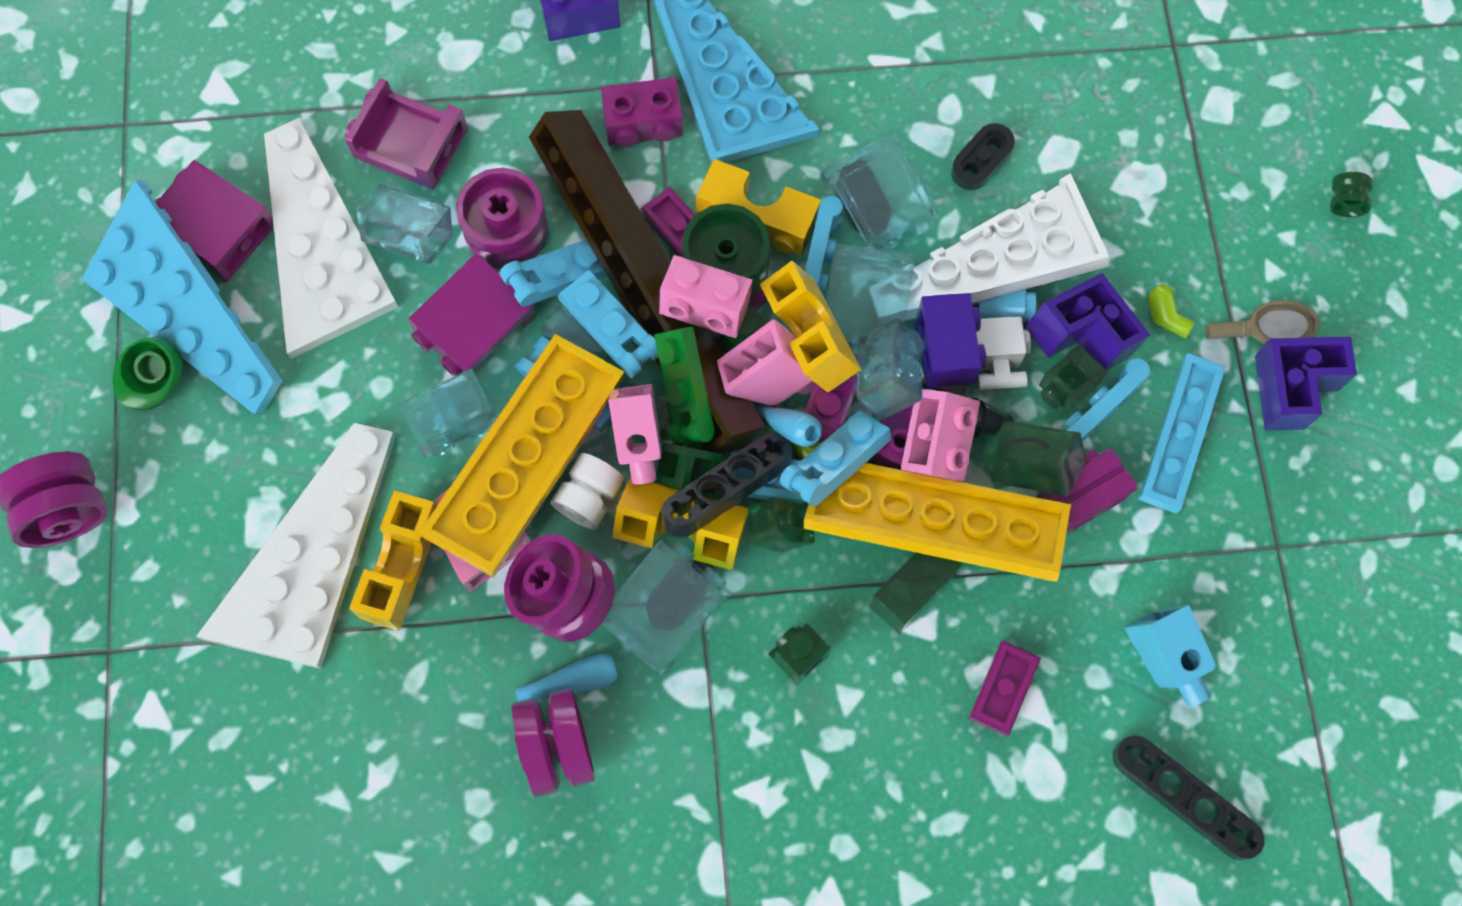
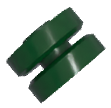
M726 203L709 206L692 218L685 227L682 253L683 258L752 279L750 299H752L762 289L760 283L768 277L771 243L767 227L758 215L743 206Z

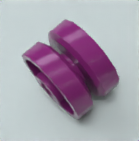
M504 167L487 169L471 177L460 190L456 203L457 218L463 231L465 242L473 255L477 253L492 267L502 269L512 261L523 262L535 258L544 248L549 233L547 217L541 192L531 178L520 171Z
M70 451L47 453L20 462L0 475L1 510L8 513L6 523L13 543L27 548L54 546L87 534L104 521L107 517L108 508L101 491L94 486L95 475L86 456L82 453Z
M544 535L526 545L517 554L509 567L504 584L505 603L512 616L559 642H575L594 632L609 613L615 593L613 573L606 562L561 535Z
M572 687L550 693L547 700L550 722H546L542 707L534 698L515 702L511 705L515 729L514 736L519 759L535 798L558 791L560 778L557 763L559 762L562 764L567 781L574 787L596 781L585 729Z

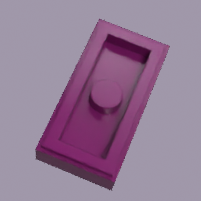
M1002 640L998 645L968 719L1006 737L1009 736L1041 658Z

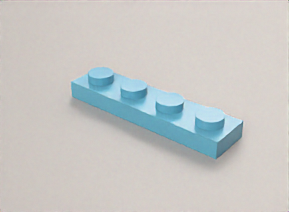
M1189 353L1183 358L1138 500L1176 514L1182 509L1226 366Z

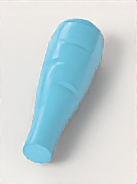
M758 404L755 407L762 421L796 445L810 447L816 444L821 437L822 427L820 422L808 413L793 409L773 408L764 404Z
M599 653L569 664L533 683L517 687L515 692L518 702L530 698L535 700L548 698L551 692L572 687L574 694H579L610 686L617 679L618 672L613 656Z

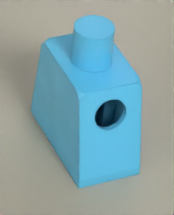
M1189 605L1160 609L1124 627L1151 676L1160 688H1178L1188 707L1198 705L1211 698V694L1201 676L1213 671L1216 668V664Z

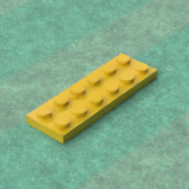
M554 334L420 530L421 537L494 578L609 403L608 399L611 390L619 388L625 378V371Z
M865 463L819 505L811 506L808 504L804 518V529L1057 582L1061 569L1071 504Z

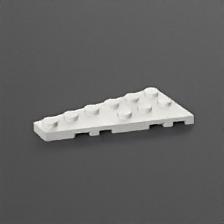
M299 118L264 134L286 351L290 359L398 308Z
M1070 173L1061 178L1059 185L1046 193L1040 190L1030 196V202L1016 210L1009 208L960 236V242L945 250L943 247H940L930 253L929 260L916 267L907 266L870 287L869 296L879 327H884L916 318L922 296L971 293L972 303L1107 268L1109 267L1110 256Z
M357 423L351 426L197 634V638L321 669L396 439L393 432Z

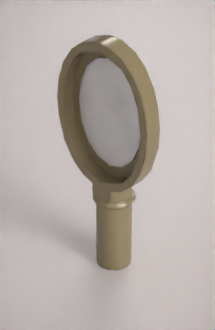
M1289 300L1271 301L1258 307L1249 320L1206 324L1205 337L1207 339L1240 337L1242 339L1246 336H1253L1263 344H1266L1270 338H1311L1315 336L1319 329V319L1311 308L1299 302Z

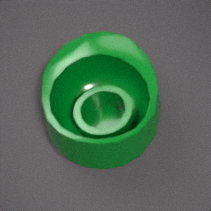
M160 337L140 339L127 346L117 359L113 371L112 382L117 399L125 406L134 410H151L165 402L172 395L180 381L183 367L181 355L176 346L167 339Z

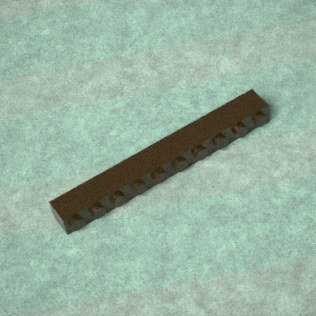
M582 110L544 112L531 132L529 139L627 312L647 334L654 338L655 334L693 326L714 425L713 438L708 442L702 443L706 451L723 454L746 447L766 426L751 400L726 394L717 360L724 356L710 330L659 314L660 287L671 263ZM656 358L655 361L658 364L660 370L662 371L659 358Z

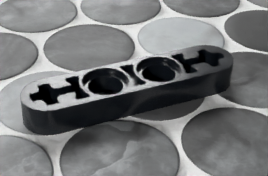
M779 433L762 435L670 496L662 506L661 522L665 532L678 538L688 537L783 473L791 463L792 442ZM769 451L771 454L766 457V452ZM738 468H747L754 473V476L743 480L735 477L732 472ZM713 488L721 491L724 496L719 500L711 501L704 498L701 493L706 489ZM677 513L679 516L674 518L673 514ZM688 513V519H685L682 516Z
M1133 735L1116 744L1113 750L1115 767L1227 856L1236 860H1246L1256 857L1262 852L1265 845L1262 829L1253 820L1148 739ZM1136 746L1142 750L1139 757L1147 765L1154 764L1156 760L1160 763L1150 773L1148 780L1143 775L1149 769L1141 763L1129 765L1127 763L1129 754L1125 751V748L1131 750ZM1165 771L1174 773L1180 780V790L1175 796H1169L1160 789L1159 777ZM1200 799H1206L1215 806L1216 817L1211 824H1205L1196 817L1195 805ZM1229 816L1231 818V821L1225 824L1227 817ZM1224 824L1234 832L1246 830L1248 832L1246 841L1251 845L1250 847L1237 849L1235 844L1238 839L1232 833L1225 830L1220 831L1218 835L1215 831Z

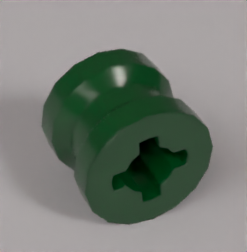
M1345 172L1335 176L1332 179V191L1335 193V196L1331 199L1330 211L1341 217H1359L1367 214L1371 210V199L1368 193L1372 190V178L1361 172Z

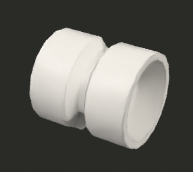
M581 453L568 472L571 481L561 483L550 503L557 511L573 522L585 528L596 530L608 511L605 502L615 500L625 483V478L614 467L601 459L587 453Z

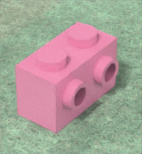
M674 255L660 287L659 314L737 338L749 307L752 279Z
M917 388L901 470L964 482L980 401L949 392Z

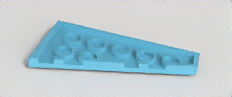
M653 0L710 165L714 159L728 163L819 137L820 129L812 120L809 121L800 111L797 101L791 95L788 96L775 81L776 76L741 35L737 36L729 26V21L721 11L717 12L708 0Z
M135 179L82 280L152 335L167 339L174 344L184 360L253 414H264L282 383V379L258 344L251 342L239 325L241 320L234 309H228L219 296L220 289L188 242H183L170 224L172 219L165 209H160L150 195L152 190L146 181Z

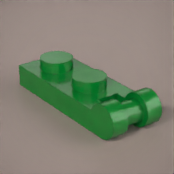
M693 326L655 334L657 355L660 360L666 397L673 422L669 429L670 440L678 446L689 445L692 442L704 443L710 441L714 435V425Z

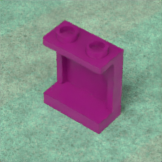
M380 78L374 89L371 88L366 93L363 108L357 118L352 119L348 124L345 132V141L354 158L434 190L466 134L468 127L462 109L448 104L444 112L393 92L389 82Z
M193 160L186 169L181 170L164 194L154 200L160 209H165L172 219L170 224L183 242H188L196 256L208 264L215 275L226 282L231 279L274 228L273 218L264 205L196 160Z
M476 253L408 318L414 331L411 337L426 352L432 348L442 357L439 361L440 364L453 377L457 378L461 374L470 382L475 377L474 370L520 324L526 328L536 318L534 304L522 307L514 296L516 291L512 285H506L499 273Z

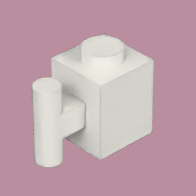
M1021 316L981 319L980 331L976 332L978 344H984L986 350V367L981 370H991V374H979L976 381L978 391L1027 387V374L1025 371L1010 372V368L1020 367L1025 355L1029 354L1031 349L1030 334L1028 330H1023Z

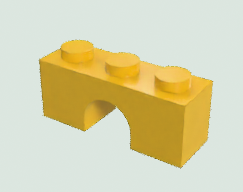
M714 159L696 195V214L714 205L727 203L743 206L758 215L767 227L770 243L775 249L783 253L794 252L802 256L815 228L821 199L785 186L781 197L774 204L769 206L755 205L746 198L749 191L750 172Z
M790 261L760 283L774 314L786 323L796 337L789 344L805 376L826 392H830L862 370L816 281L794 261Z
M630 477L616 508L612 538L652 549L656 538L667 533L663 529L661 522L662 506L670 496L679 490L652 482L632 484ZM704 497L707 500L715 501V499ZM735 505L694 534L688 536L695 544L692 560L733 570L743 540L749 508ZM677 513L673 514L674 518L679 516ZM686 513L682 517L688 519V513Z
M394 490L380 526V531L383 534V544L379 558L371 571L364 569L349 608L360 620L400 631L432 542L421 537L420 530L437 507L433 501Z

